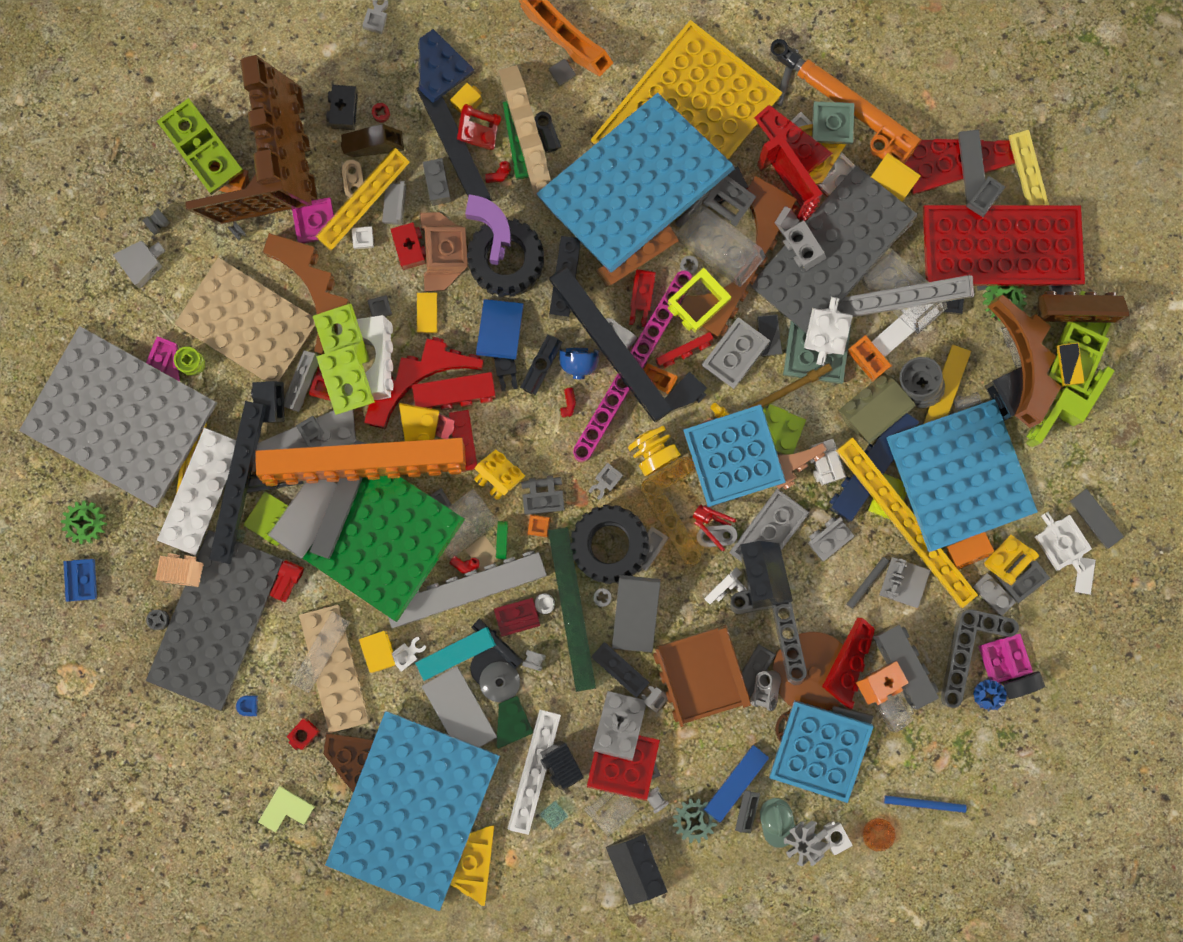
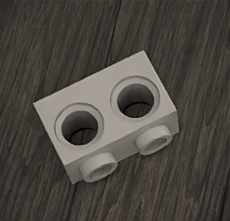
M804 220L783 233L786 238L783 242L788 251H794L796 256L793 258L798 267L803 266L805 271L827 259ZM802 235L803 239L800 242H794V237ZM806 252H813V256L811 258H803Z

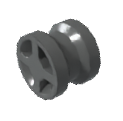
M152 610L147 615L146 622L151 629L163 630L169 625L170 617L163 610Z

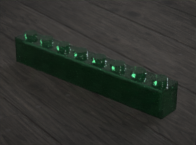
M565 527L548 530L576 692L596 689L577 575L572 556L573 552L570 547L569 529Z

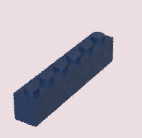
M907 413L878 436L873 445L868 444L864 450L882 475L894 460L886 437L914 428L919 423L918 420ZM854 473L850 478L847 476L840 485L843 487L839 494L835 493L829 501L832 504L829 509L847 522L853 520L870 495Z

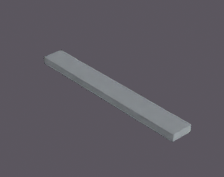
M968 275L849 296L841 301L837 306V310L841 313L853 315L852 317L970 298L974 297L973 276Z

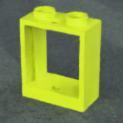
M703 268L668 300V310L675 317L678 315L683 320L681 323L688 331L693 330L695 333L730 301L731 296ZM700 280L719 302L699 321L695 322L676 301Z

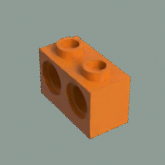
M866 335L847 351L872 382L891 367L890 363Z

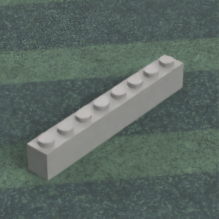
M533 550L522 554L523 558L516 560L515 557L504 560L503 565L496 566V563L484 567L485 571L477 573V570L465 573V578L458 580L457 577L446 580L447 584L442 586L436 583L427 586V591L420 593L418 590L398 622L389 618L391 627L397 628L547 577L540 554H535Z

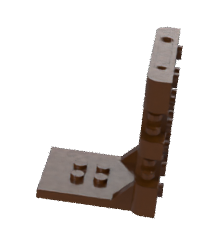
M257 55L244 57L240 60L243 86L249 92L251 111L247 113L249 128L255 133L257 152L253 154L256 174L246 189L185 202L186 210L219 225L311 206L313 200H318L315 176L308 172L309 164L305 159V152L311 151L309 137L303 133L304 128L299 117L300 113H305L302 87Z

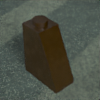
M378 124L341 134L343 154L351 157L390 153L394 148L399 152L404 151L402 131L385 124Z

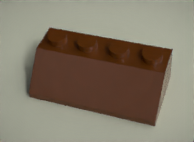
M1047 291L1038 298V316L1045 322L1119 323L1129 317V309L1124 296H1117L1115 292H1108L1104 295H1097V292H1086L1084 295H1077V292H1065L1064 295H1060L1055 291Z

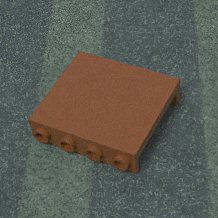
M726 625L656 646V652L653 653L656 664L661 666L662 672H659L662 683L667 684L669 690L666 691L669 703L673 702L675 708L672 711L675 722L680 723V727H683L684 723L743 706L745 708L751 706L750 696Z

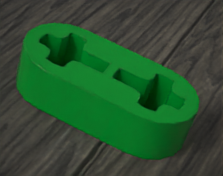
M498 521L496 559L507 558L508 521Z

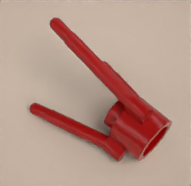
M700 504L693 514V518L696 519L694 524L699 526L721 551H725L721 543L703 524H709L713 519L722 525L732 526L723 519L731 522H736V519Z

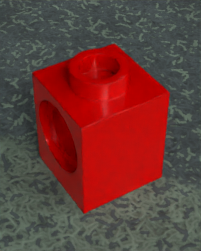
M303 718L287 735V738L290 740L288 743L295 750H304L320 733V730L307 718ZM300 730H304L307 733L305 741L298 739L297 734Z

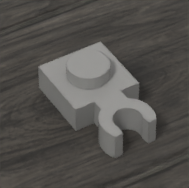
M373 0L374 9H367L362 27L365 30L382 34L387 19V13L383 11L388 8V0H384L382 5L377 4L378 0Z
M607 463L595 478L599 483L591 486L589 493H592L594 489L600 490V495L597 499H602L604 490L607 488L611 492L623 475Z

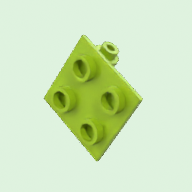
M265 491L247 518L244 526L268 542L278 546L279 543L268 536V534L288 505Z

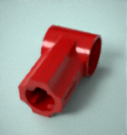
M285 559L279 569V577L270 596L286 603L294 585L302 577L305 568Z

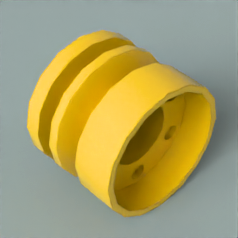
M664 426L643 433L628 446L630 452L639 448V451L633 455L634 459L642 456L645 458L638 465L645 477L662 469L681 456L675 444L664 445L670 438L669 434L660 438V435L666 431Z

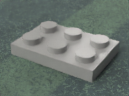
M738 317L702 366L728 386L735 389L771 341Z

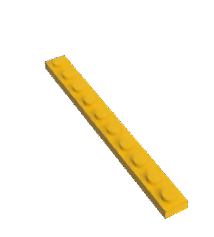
M850 438L835 450L960 608H964L978 596L941 548L928 552L915 515L854 438Z

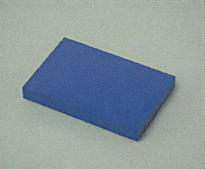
M484 299L476 355L508 359L517 358L523 303Z

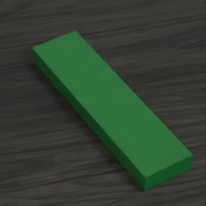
M506 101L503 102L515 177L516 180L529 178L511 112Z

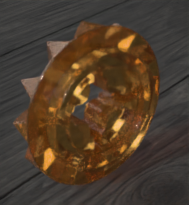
M881 818L869 821L865 825L862 834L866 846L876 852L886 851L893 846L896 838L895 829L891 823ZM884 829L882 835L886 840L878 839L875 841L876 835L872 830L880 832Z

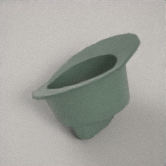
M772 798L766 801L760 810L763 835L771 846L783 848L789 845L784 844V838L790 834L789 830L795 826L793 813L786 801Z

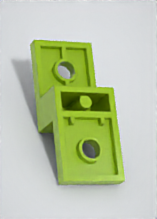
M189 98L157 120V123L211 195L244 172ZM182 122H189L190 127L188 130H180ZM213 162L220 163L218 171L210 170V165Z
M1080 291L1079 295H1084L1086 292ZM1066 322L1056 346L1079 343L1084 383L1065 387L1083 395L1086 394L1109 341L1106 335L1111 323ZM1057 352L1048 376L1062 385Z
M352 304L314 315L313 319L325 353L316 357L335 415L375 403L362 365L370 362ZM337 323L340 324L343 329L340 335L336 334L334 331V326ZM346 384H350L353 387L351 395H348L344 390Z
M1106 367L1102 370L1099 369L1097 373L1095 372L1084 395L1081 393L1077 395L1068 388L1059 391L1043 421L1035 427H1031L1028 431L1026 444L1030 447L1041 444L1057 417L1073 427L1084 422L1115 370Z

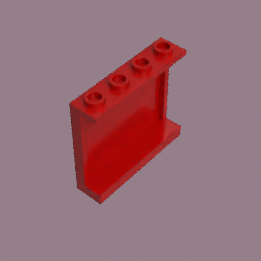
M780 133L763 145L757 166L760 171H763L772 165L801 207L797 216L798 220L807 221L818 207L817 204L820 203L823 193Z

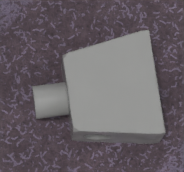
M139 241L113 254V256L133 284L140 289L161 269L162 265L157 260V257L166 251L159 242L149 248L146 243Z

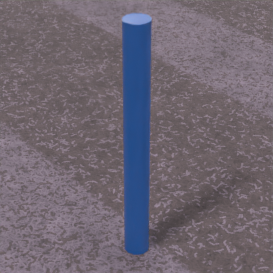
M884 796V804L966 813L967 806L964 804Z

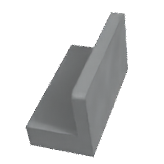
M400 181V184L391 183L385 190L383 224L403 225L407 188L405 181Z

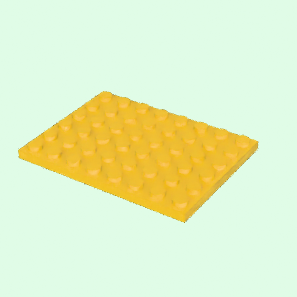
M690 20L591 138V142L594 145L656 93H659L729 160L758 125L754 117L768 105L773 107L783 92Z

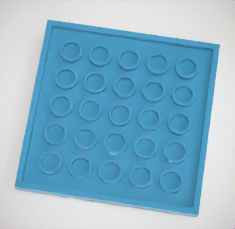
M995 399L886 437L928 552L1038 512Z

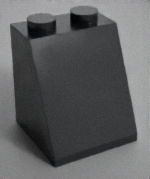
M1022 367L984 386L991 400L995 399L1003 421L1015 416L1019 407L1023 391Z

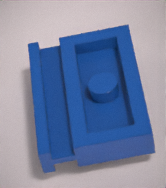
M95 559L63 561L66 602L97 600Z

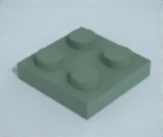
M814 101L812 138L819 143L853 144L854 103Z

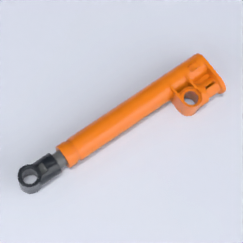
M776 39L772 42L770 52L773 60L781 62L792 71L794 69L798 71L797 76L803 80L805 79L808 84L832 101L854 103V116L877 132L870 143V152L873 156L883 160L886 154L889 153L905 164L921 142L919 137L818 65H815L811 60H803V56L789 47L785 40ZM777 47H782L785 50L781 54L774 52ZM881 142L885 147L882 150H876L874 144Z

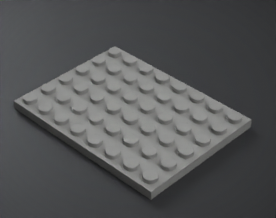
M79 326L19 431L149 505L158 508L216 407L217 402Z

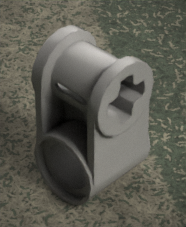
M762 671L757 674L751 698L752 706L766 707L769 711H774L777 706L781 676L777 671ZM767 676L770 678V684L767 683Z

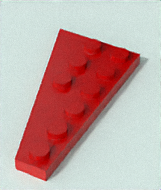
M921 139L917 148L905 162L907 167L920 175V178L911 189L912 196L963 180L959 139ZM980 140L984 174L1016 164L1009 140Z

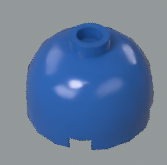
M566 348V352L560 349V365L567 374L573 375V379H585V375H590L597 369L599 350L594 349V353L588 352V348Z

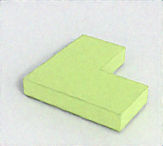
M279 786L258 822L274 832L278 831L286 815L304 825L315 806Z

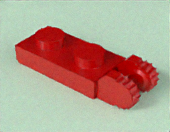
M636 269L629 325H634L636 319L635 312L638 310L644 311L641 327H646L656 272Z

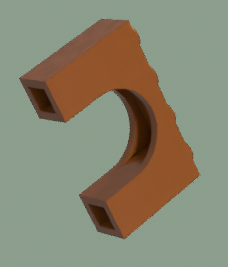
M668 225L613 272H610L604 265L598 268L596 272L605 286L608 287L679 240Z

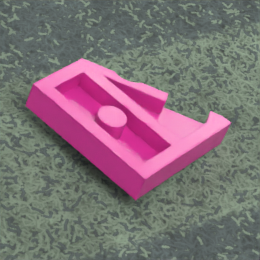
M157 336L146 363L180 382L179 370L174 364V355L178 350L177 344Z

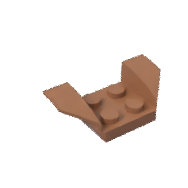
M440 212L420 213L421 231H425L427 271L424 273V291H444L468 267L465 227L456 225Z

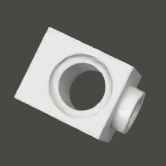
M832 821L823 826L828 833L824 839L826 843H830V850L833 855H837L853 846L841 823ZM838 831L840 833L839 841L832 842L830 839L831 834Z

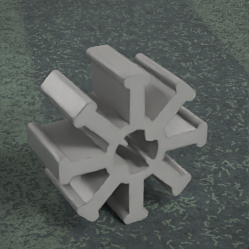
M803 821L799 822L789 830L790 834L784 838V844L793 845L786 852L788 857L791 858L797 852L800 854L797 865L804 866L810 861V865L813 866L830 849V843L821 841L828 835L827 831L823 829L818 834L814 833L815 825H817L815 821H810L805 826Z

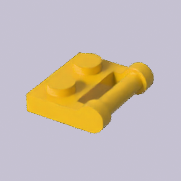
M1010 535L984 562V565L1006 583L1013 585L1016 581L1015 578L1032 560L1035 561L1039 554L1013 535ZM1022 554L1026 555L1010 573H1006Z

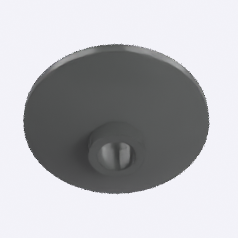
M494 662L482 671L479 682L480 688L489 700L504 702L513 698L518 692L520 677L517 670L509 663ZM497 679L503 680L502 686L496 685Z

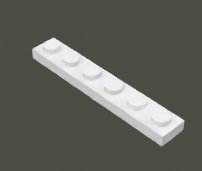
M539 710L508 825V830L529 835L546 772L540 761L542 759L540 752L553 745L561 717L559 714Z

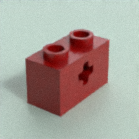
M413 222L391 228L402 269L407 270L426 264L424 259L426 258V249L419 242V239H422L420 228H415ZM409 242L412 243L413 249H408Z

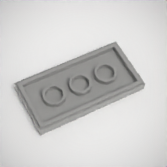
M319 480L318 483L312 484L305 482L268 536L299 558H303L315 540L337 484L335 482H327V480Z
M777 488L729 553L742 562L740 544L755 541L779 543L782 550L810 512Z
M458 666L422 686L449 736L477 747H481L497 737Z

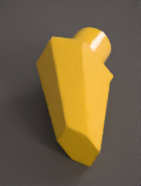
M713 403L710 407L716 418L730 415L724 407H720L717 403Z

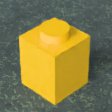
M466 83L450 99L451 104L460 113L464 104L471 105L476 109L482 103V93L476 86L473 85L471 87Z

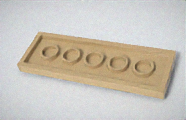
M339 604L299 615L329 733L369 723Z

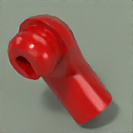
M571 387L564 389L567 407L560 408L561 417L563 418L568 416L570 418L574 414L576 398L574 389Z

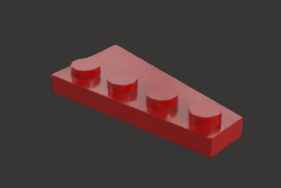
M768 105L754 117L770 140L780 133L783 135L808 173L812 172L833 154L771 105Z
M857 617L822 685L826 691L850 709H853L855 703L852 701L855 692H858L859 688L856 682H858L860 672L864 671L865 654L869 653L875 628L864 618Z

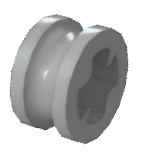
M686 256L681 260V271H688L691 275L697 271L698 261L695 257ZM686 261H691L690 263H694V266H692V270L684 268V266L686 265Z
M603 588L598 589L593 597L594 602L601 607L609 605L612 599L611 593ZM603 592V594L608 595L606 603L597 601L598 593Z

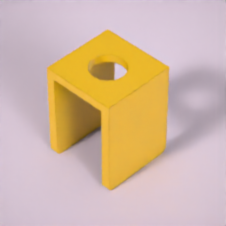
M387 631L359 639L370 673L396 665L392 655L394 651Z

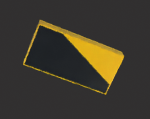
M1079 343L1058 345L1057 352L1062 386L1083 384L1084 376Z

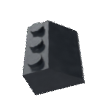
M766 541L740 544V556L752 609L793 602L780 544Z
M644 832L606 847L629 905L648 901L668 893Z

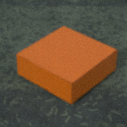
M530 514L527 535L547 538L550 517Z

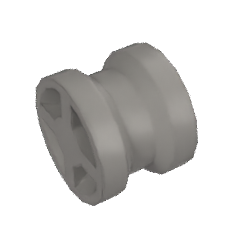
M527 650V658L523 661L522 666L542 671L541 664L546 656Z

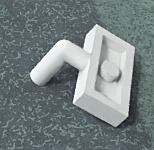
M736 567L704 599L709 604L715 599L719 602L727 594L725 592L727 588L731 590L734 587L738 592L747 591L748 589L737 579L742 572Z

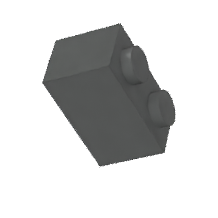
M443 159L423 162L432 206L450 203L451 197Z

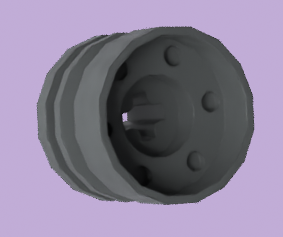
M928 357L913 358L904 364L900 371L902 389L915 403L916 407L928 408L934 406L943 397L945 383L941 368L936 361Z

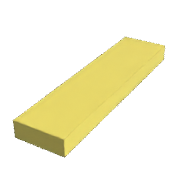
M1025 130L1009 135L1026 204L1049 205L1030 131Z

